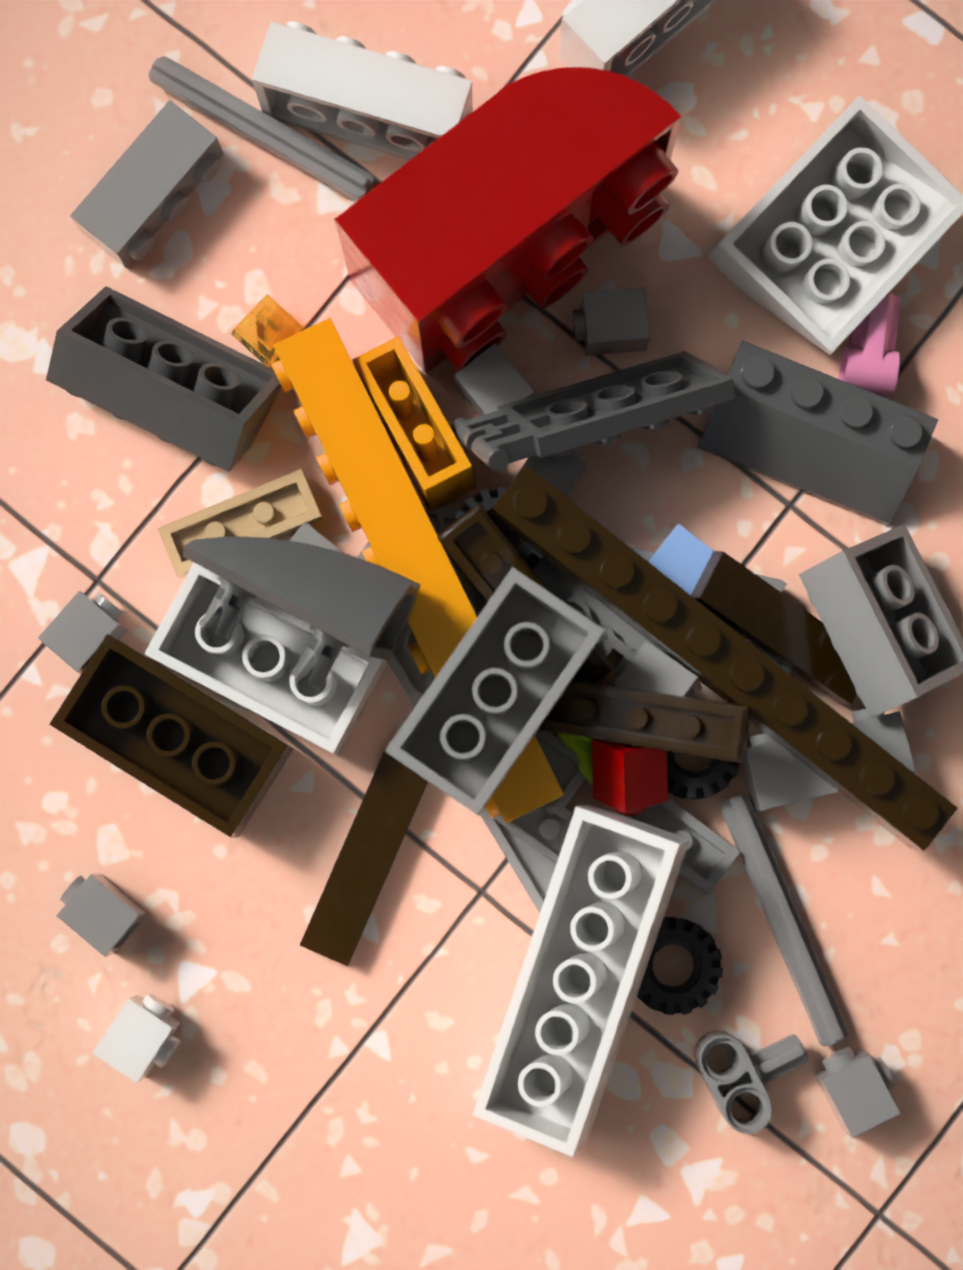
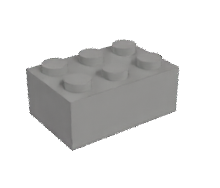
M905 524L847 548L799 574L807 590L808 597L815 606L831 638L832 645L839 654L855 686L856 693L862 700L870 718L918 698L963 674V637Z

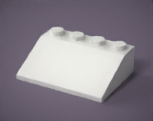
M859 95L717 244L707 258L743 293L830 355L963 214V194Z

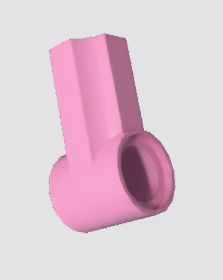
M889 292L850 333L849 344L845 346L841 359L840 380L882 397L891 398L893 396L900 363L899 352L895 351L901 297Z

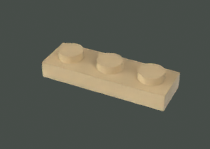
M300 469L157 529L176 576L182 578L187 576L194 563L183 557L184 546L194 539L227 536L277 539L298 530L304 522L311 525L323 520L306 476L303 470Z

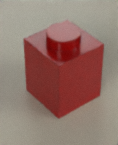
M591 738L594 799L614 808L617 813L628 816L642 814L647 811V807L668 801L667 750Z

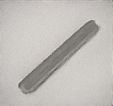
M161 56L154 60L148 78L156 86L356 201L371 190L374 182L372 174L167 56Z
M746 794L728 799L720 805V810L736 848L740 851L739 855L818 1042L822 1046L839 1043L848 1036L849 1031L751 800Z

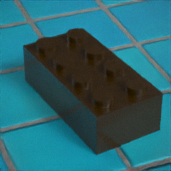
M109 634L105 635L49 724L230 838L240 837L294 750L293 747Z

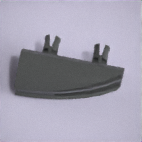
M227 536L194 539L184 546L183 557L218 575L217 580L221 582L199 625L203 628L214 630L218 624L215 634L230 640L232 632L250 597L254 599L259 597L310 624L309 629L314 632L291 675L295 678L305 679L313 669L308 685L320 690L323 689L324 682L342 647L348 648L351 646L369 657L387 660L391 656L407 625L421 585L377 564L339 551L301 542L264 537Z

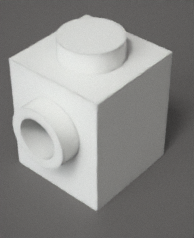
M147 993L145 998L137 994L127 999L92 1054L135 1083H138L146 1078L154 1064L163 1068L180 1043V1040L173 1035L181 1023L171 1017L174 1009L162 999L150 993Z

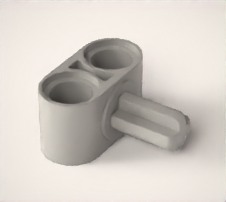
M715 1030L703 1035L698 1040L694 1051L696 1065L720 1114L732 1129L743 1134L760 1132L771 1119L772 1105L765 1083L806 1064L808 1061L807 1052L796 1034L788 1035L750 1054L735 1037L725 1031ZM719 1043L731 1045L734 1052L731 1065L721 1071L710 1069L707 1063L709 1050ZM745 1092L753 1093L758 1101L757 1110L754 1115L744 1120L733 1117L731 1106L735 1097Z

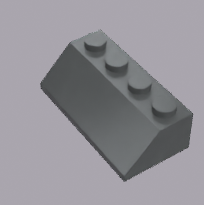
M107 286L56 331L46 381L66 390L69 394L80 397L110 412L113 416L126 420L156 435L159 439L172 443L202 458L205 462L218 466L228 472L233 469L252 446L282 388L273 368Z
M742 340L727 374L728 377L733 379L735 399L716 405V409L711 412L697 448L888 526L921 465L939 419Z

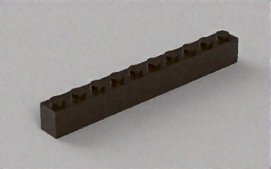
M525 465L493 505L490 515L666 655L698 676L701 683L725 702L751 706L750 721L909 848L925 851L958 809L527 465Z

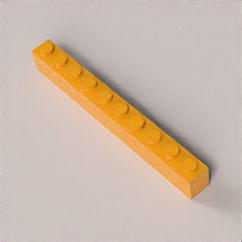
M330 317L273 344L280 360L272 363L271 366L284 393L294 389L302 404V407L294 410V413L306 438L309 439L317 435L325 451L324 454L316 457L329 485L340 482L348 500L340 503L339 506L352 533L362 528L371 546L362 551L365 560L421 584L413 610L407 621L417 642L408 645V648L421 675L431 670L434 678H436L477 619V616L441 542L437 539V534ZM535 735L485 806L491 819L501 814L505 824L564 796Z

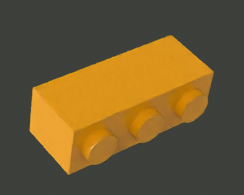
M397 336L352 359L387 434L430 511L476 488L470 461L400 337Z

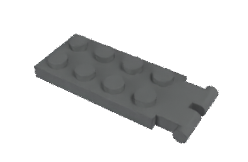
M682 351L497 406L498 411L468 420L457 418L452 422L450 428L457 440L494 471H501L509 463L535 455L545 459H559L571 454L573 448L586 444L612 443L617 441L622 433L639 428L657 429L667 425L669 419L684 414L700 415L709 413L716 409L717 404L735 399L734 384L732 378L690 353Z

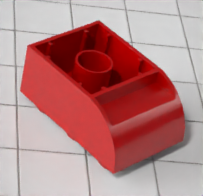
M563 67L540 71L515 80L334 219L350 281L394 336L400 337L408 353L425 374L446 358L459 372L493 344L496 343L497 346L501 344L507 336V332L497 320L529 294L540 309H545L569 293L585 277L589 270L580 256L603 235L610 231L621 246H626L646 233L663 217L670 204L661 193L674 181L679 173L678 168L671 161L682 116L666 100L645 85L607 70L588 67Z

